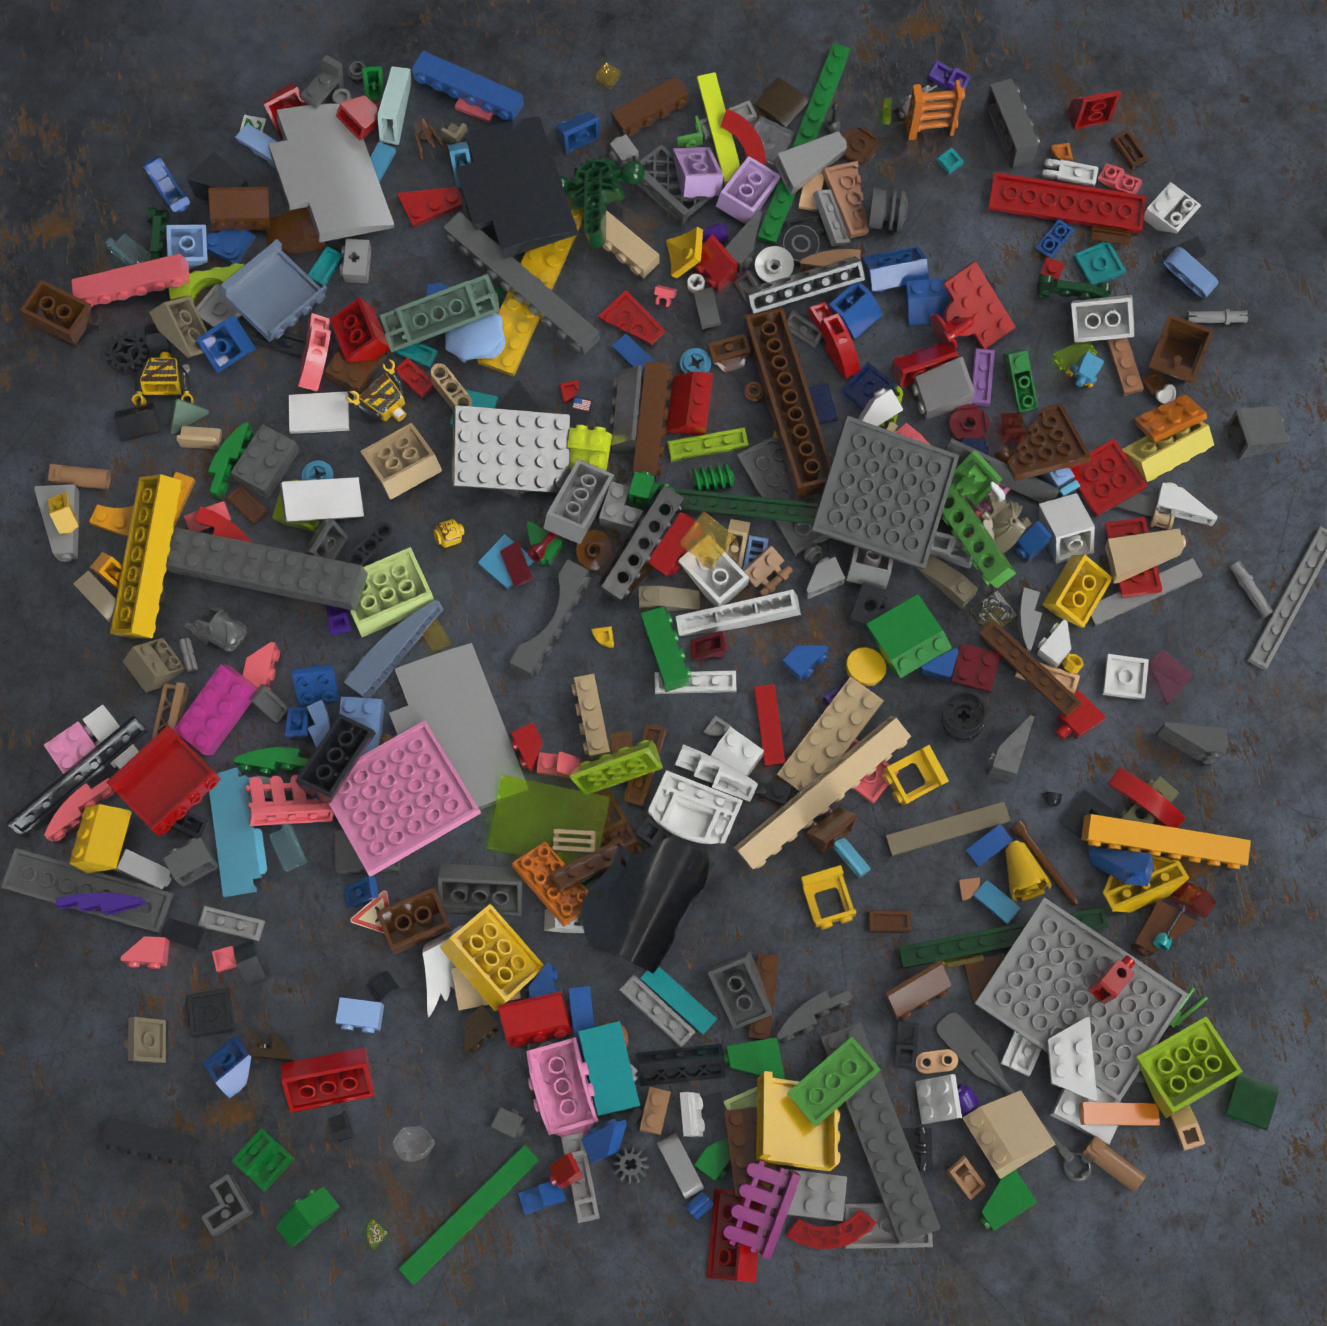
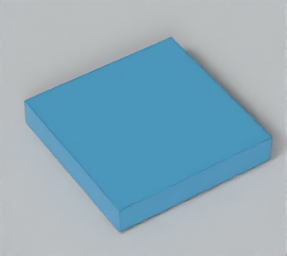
M504 534L481 558L478 565L508 590L513 583L500 551L514 543V541ZM522 549L527 564L530 567L534 561Z

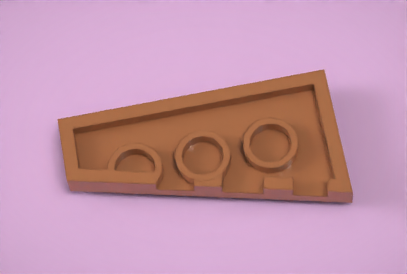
M858 161L827 167L822 171L826 184L834 195L849 239L867 235L869 231L866 209L863 206L864 197L860 187L861 177L858 174Z

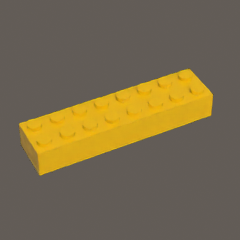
M162 474L139 477L110 634L129 639L153 638L156 629V616L159 612L160 595L163 591V578L167 570L166 562L170 552L169 545L174 531L173 524L177 514V502L181 493V480Z

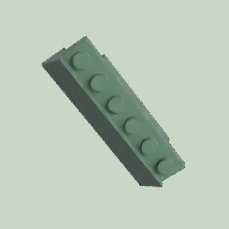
M489 274L395 308V310L380 315L392 353L500 312L497 293H495Z

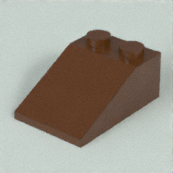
M307 207L293 209L271 218L270 229H266L268 246L277 239L282 243L281 250L286 255L324 250L327 246L326 241L319 242Z
M340 349L325 370L327 379L348 391H356L361 395L369 387L382 363H384L389 355L390 349L375 360L347 362L342 349Z
M840 807L835 810L831 808L823 815L824 819L821 822L815 821L807 828L806 837L817 851L823 855L833 847L837 840L844 838L854 830L858 818L856 814Z

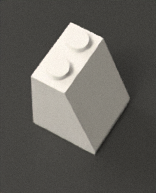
M1077 493L1039 504V519L1052 535L1048 544L1056 564L1068 561L1071 555H1090L1094 553L1095 526Z

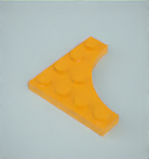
M178 472L174 474L173 478L181 480V493L178 497L177 514L174 518L173 527H175L195 484L194 478ZM97 504L89 523L128 538L134 506L111 508Z

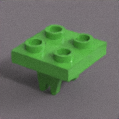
M976 450L971 452L960 464L952 478V482L956 485L955 489H960L962 491L960 495L966 496L974 506L979 505L992 491L990 482L998 485L1003 480Z

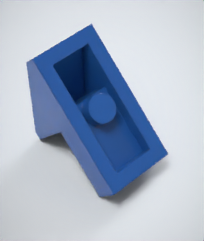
M307 707L288 708L285 736L288 739H310V732L308 730L310 712Z
M375 876L366 877L344 888L347 908L366 905L371 900L379 897Z
M552 1182L540 1184L538 1187L518 1193L525 1215L566 1201L563 1189H560L557 1184L553 1186Z

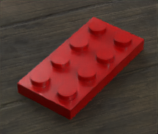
M1145 517L1106 522L1104 525L1107 539L1149 533ZM1157 566L1118 583L1121 598L1161 593L1163 590Z

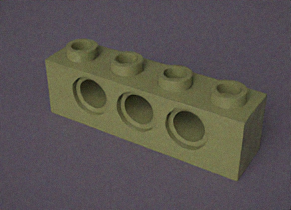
M1161 776L1156 781L1152 779L1148 783L1149 786L1170 802L1179 794ZM1133 801L1131 803L1134 806L1130 810L1125 808L1118 816L1119 819L1152 824L1156 819ZM1135 811H1141L1144 814V819H1138ZM1121 847V850L1128 851V848Z

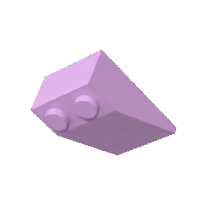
M673 148L679 188L683 196L688 198L720 196L723 173L711 148Z
M748 156L721 191L716 207L746 225L753 215L762 208L781 176Z

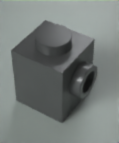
M500 1107L491 1127L516 1139L517 1135L521 1136L523 1134L526 1124H524L525 1119L521 1117L522 1113L513 1108H510L508 1111Z

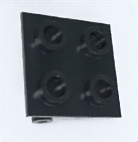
M902 1128L918 1171L933 1172L932 1128Z

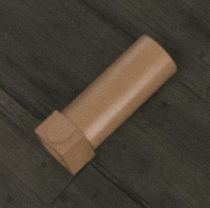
M50 464L48 481L54 485L75 484L78 487L107 490L110 486L111 473L109 470Z
M1097 1136L1090 1140L1082 1152L1091 1162L1093 1161L1133 1193L1146 1178L1143 1172L1107 1146Z

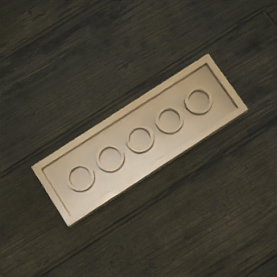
M850 677L777 773V776L792 785L799 792L846 753L884 700Z

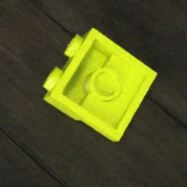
M576 425V428H570L567 448H570L569 469L572 470L579 459L607 471L612 434L606 432V428L594 427V430H587L588 426Z

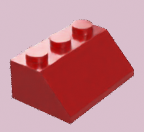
M361 297L330 318L347 362L375 360L390 349L374 308Z
M948 342L943 344L936 343L928 349H918L910 355L896 357L892 361L891 370L898 386L903 388L914 384L916 376L957 359L958 352Z
M691 371L674 376L667 424L668 433L694 436L706 435L713 373Z
M561 991L498 1005L505 1037L510 1048L522 1047L533 1042L541 1043L546 1039L562 1038L572 1034L569 1012Z

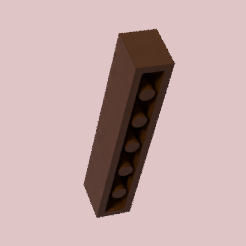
M646 361L633 477L635 472L645 471L654 476L655 482H657V475L661 476L662 464L659 463V457L664 455V445H661V440L666 437L667 426H663L664 419H668L669 408L665 407L666 400L670 401L671 389H667L668 382H672L673 370H669V363Z

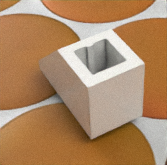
M1065 619L1060 624L1056 623L1049 631L1052 633L1048 639L1044 637L1037 646L1039 648L1037 656L1055 668H1058L1071 650L1068 623Z

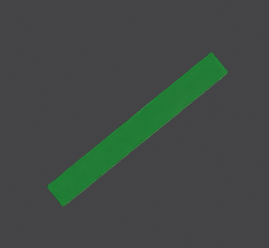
M524 1145L399 1270L415 1285L540 1160Z

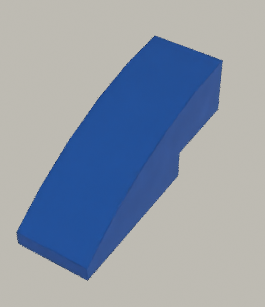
M590 986L569 988L574 1038L576 1037L580 1055L583 1054V1049L578 1031L595 1027Z

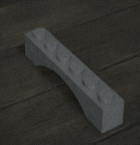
M568 559L558 575L560 597L552 620L539 635L528 642L520 644L510 661L512 669L530 678H533L535 674L538 675L543 666L542 660L551 653L553 648L551 646L552 642L561 635L562 624L564 622L567 623L572 614L571 608L573 605L576 606L581 598V590L583 588L586 589L591 580L588 569Z

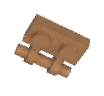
M768 546L743 571L749 577V583L756 588L759 584L764 587L759 594L767 596L769 593L772 594L776 590L775 587L782 581L785 582L789 578L788 575L793 569L787 565L782 570L779 565L784 562V559L773 546ZM774 572L777 576L769 582L766 578Z

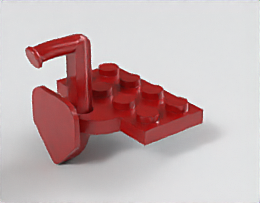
M973 261L942 283L952 299L944 311V320L938 314L930 316L935 335L944 343L948 342L954 349L957 347L955 340L957 336L973 334L980 347L986 349L1015 328V325L976 261Z

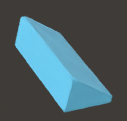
M845 838L834 843L833 849L858 878H861L870 871L871 868Z

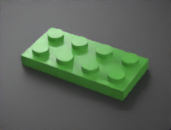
M851 1037L787 1094L812 1124L817 1127L880 1072L881 1069L857 1041Z

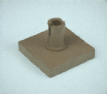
M140 1017L128 1018V1037L124 1040V1046L128 1049V1061L166 1063V1020Z

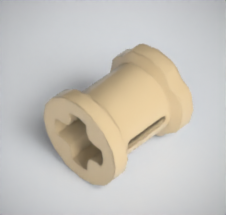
M1154 510L1150 527L1157 526L1171 530L1175 515L1171 514L1169 516Z

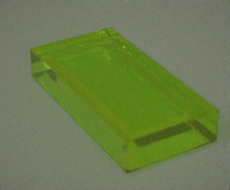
M1091 341L1077 342L1055 352L1053 357L1060 370L1064 372L1069 366L1077 364L1079 358L1087 351L1096 357L1097 352Z

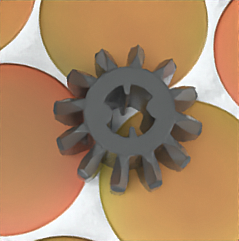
M631 1146L630 1154L627 1153L626 1148H623L622 1151L625 1156L622 1157L619 1153L615 1155L621 1161H613L614 1166H620V1168L614 1170V1174L623 1172L619 1178L620 1181H623L628 1176V1184H631L632 1177L639 1183L638 1174L646 1177V1173L641 1169H649V1165L642 1164V1162L648 1160V1157L639 1158L643 1151L640 1149L635 1155V1147ZM635 1160L637 1162L635 1163L636 1169L631 1168L628 1171L625 1163Z

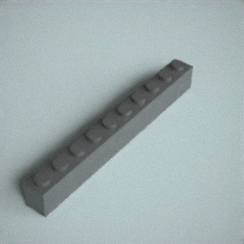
M462 213L456 214L443 227L444 237L450 244L457 245L459 251L464 256L468 255L478 268L482 267L486 270V274H489L492 280L496 279L503 290L506 292L510 291L518 303H524L532 315H538L546 327H552L561 340L566 339L575 352H581L585 355L600 340L599 331L512 256L504 258L501 247L480 229L475 230L473 223Z

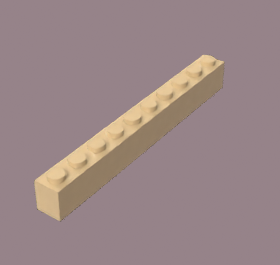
M890 716L739 842L734 849L751 869L760 868L766 863V858L771 854H777L782 849L781 846L784 843L794 840L798 836L797 832L802 828L809 827L814 822L813 819L816 816L826 813L829 810V805L834 801H840L845 796L844 793L850 788L857 787L861 783L860 779L865 775L872 774L877 769L876 766L879 763L889 760L892 757V752L903 748L911 736L896 717Z

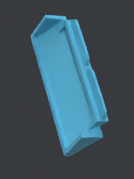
M236 767L217 773L221 780L214 789L209 790L223 897L257 892L253 879L262 878L261 875L267 872L262 831L255 828V826H249L250 810L248 809V803L252 802L250 792L245 791V786L249 785L251 777L241 776L240 770Z

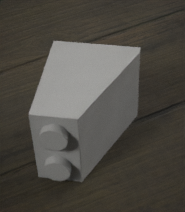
M963 357L916 376L912 385L913 394L919 399V412L924 414L925 420L954 412L959 406L971 404L975 394Z

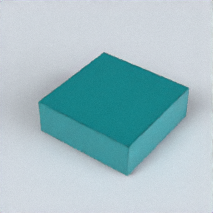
M951 147L939 156L936 162L950 174L960 167L964 160Z

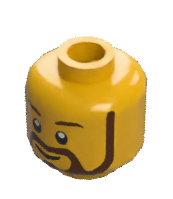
M449 519L438 523L436 529L433 530L436 543L447 548L461 543L464 529L461 523L458 524L454 519Z

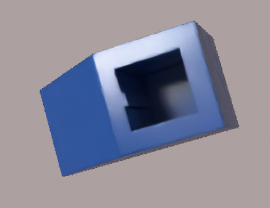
M826 645L796 646L783 659L782 666L799 682L803 678L808 679L814 672L813 668L817 664L821 665L828 658V647Z
M546 963L530 984V998L560 992L559 988L555 989L554 981L558 980L557 969L552 968L551 963Z
M616 1119L607 1121L604 1123V1128L596 1127L588 1131L589 1135L581 1139L591 1163L603 1160L619 1152L627 1124L625 1120L617 1122Z

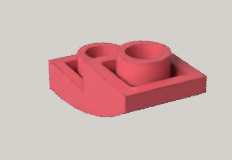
M1106 163L1098 177V181L1119 192L1137 194L1142 185V179L1124 173V169Z
M225 501L206 507L229 521L231 520ZM198 511L184 516L188 529L191 531L201 532L211 528L195 522Z

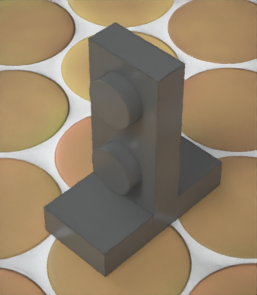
M325 55L322 59V71L301 94V100L316 109L333 89L344 88L342 63L328 55Z

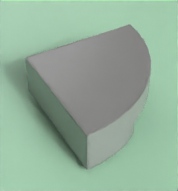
M715 715L705 729L704 734L712 737L723 736L732 726Z

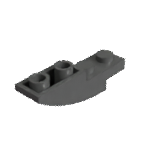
M850 990L832 998L825 991L807 1001L782 1026L777 1035L778 1042L782 1040L784 1043L795 1039V1034L800 1032L803 1035L815 1030L814 1026L818 1023L815 1016L818 1015L819 1018L829 1015L830 1010L835 1007L840 1010L849 1006V1001L853 998Z

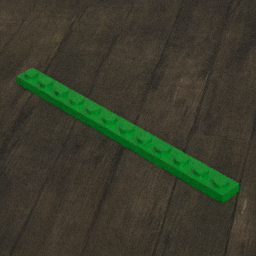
M836 43L832 44L792 148L817 139L850 55L851 48ZM782 178L779 180L757 239L775 246L796 194L795 192L789 195Z

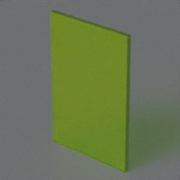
M502 775L488 848L525 855L538 845L546 842L553 850L554 829L596 831L595 851L600 849L608 814L609 796ZM559 833V837L591 839V835ZM559 842L560 846H591L589 843ZM553 850L566 865L592 853Z

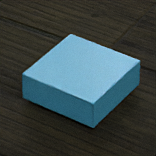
M1074 480L1059 489L1057 498L1067 496L1080 487L1078 481Z

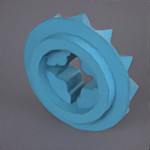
M689 349L681 356V370L684 373L691 371L709 372L711 358L702 349ZM692 358H693V360H695L696 362H699V361H700V363H699V369L696 368L695 366H691V365H692Z
M312 461L302 471L303 481L317 480L313 478L316 476L315 470L320 475H323L321 480L334 479L331 466L324 461Z

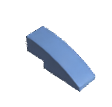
M322 700L307 706L315 725L308 727V730L316 748L331 728L330 717Z

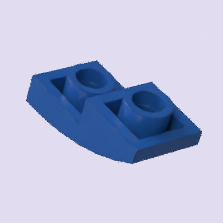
M1058 219L1051 230L1045 234L1036 249L1052 259L1073 234L1074 229Z
M999 824L966 851L975 863L981 866L1012 842L1013 839L1004 827Z

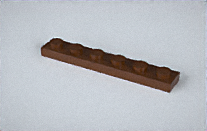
M995 620L980 632V637L1065 718L1081 705V701Z

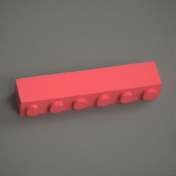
M176 254L72 279V292L74 296L90 303L91 307H93V305L109 304L111 301L118 299L126 300L135 295H146L152 291H163L169 287H181L183 284L190 283L188 261L181 254Z

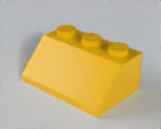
M1085 554L1071 555L1042 605L1055 616L1083 628L1112 581V576Z
M101 804L85 807L69 864L87 874L116 869L132 812Z

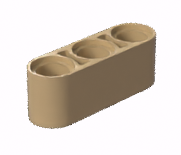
M435 364L431 369V383L453 410L455 405L461 403L472 407L471 397L444 364ZM441 373L444 377L438 378L435 375ZM453 388V389H455L456 391L453 392V393H450V392L447 391V389Z

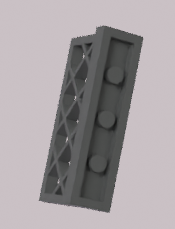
M660 145L639 161L643 166L645 164L653 165V171H645L644 179L637 185L681 226L687 222L689 216L713 198L706 196L688 198L683 196L681 190L680 196L669 193V189L680 188L679 184H669V177H678L677 173L669 172V166H675L674 156L663 145ZM661 152L666 157V161L656 160V155ZM656 165L666 166V172H657ZM656 177H666V183H658ZM683 201L693 202V207L688 210L683 205Z

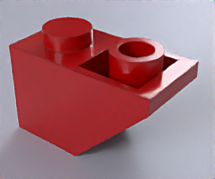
M534 722L511 732L513 739L510 740L514 751L519 750L522 756L519 758L523 769L527 768L529 773L534 771L539 758V752H541L543 747L542 739Z

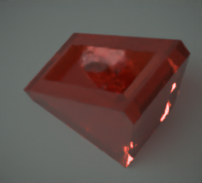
M1001 413L1003 443L1021 442L1027 430L1021 413Z

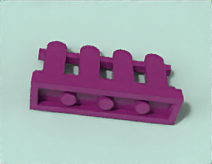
M759 1160L758 1163L750 1162L746 1166V1172L753 1177L750 1184L742 1183L739 1185L738 1192L745 1199L743 1205H732L730 1211L733 1217L737 1218L735 1226L731 1224L726 1225L723 1228V1234L727 1239H730L729 1244L735 1246V1243L739 1242L750 1246V1251L754 1253L758 1249L762 1257L771 1260L801 1176L798 1172L791 1169L786 1174L785 1168L780 1167L779 1171L766 1167L764 1166L765 1161ZM759 1179L774 1184L771 1192L756 1187ZM780 1187H783L782 1190H781L780 1195L777 1194L779 1188H780ZM751 1200L766 1205L764 1212L749 1208ZM772 1207L775 1208L773 1215H770ZM743 1221L757 1225L756 1233L742 1229ZM764 1228H766V1234L765 1236H762Z

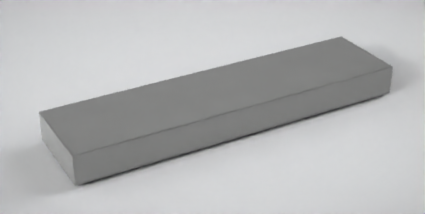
M634 974L619 989L623 995L679 1047L682 1048L696 1033Z

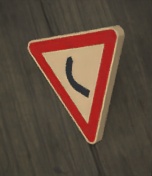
M383 890L378 894L379 897L366 904L350 918V921L384 933L376 911L390 906L387 891Z

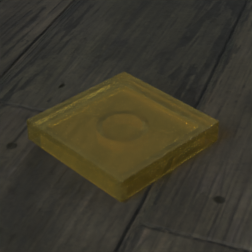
M702 512L679 544L711 569L735 536L706 512Z

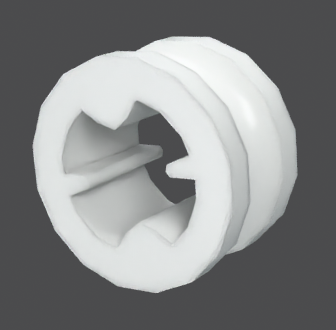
M692 274L688 278V290L692 293L703 290L705 288L704 277L700 274ZM699 281L697 287H694L693 283Z

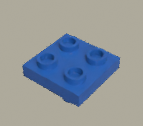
M312 665L309 668L292 669V678L299 706L314 704L320 700L324 703L340 701L333 665Z

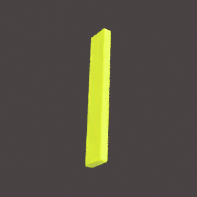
M716 73L697 76V82L719 166L723 173V181L726 185L740 168V163L732 134L721 128L726 110Z

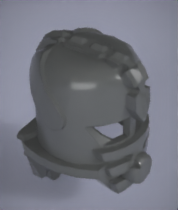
M211 607L210 623L196 620L194 624L187 622L184 625L192 631V634L198 637V640L203 641L204 645H207L210 641L225 652H233L247 634V628L242 622L236 619L231 620L228 617V613L225 612L224 614L223 609Z

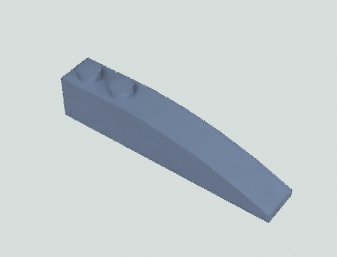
M438 600L432 601L388 632L359 660L356 668L347 674L344 681L345 685L360 698H371L444 610Z

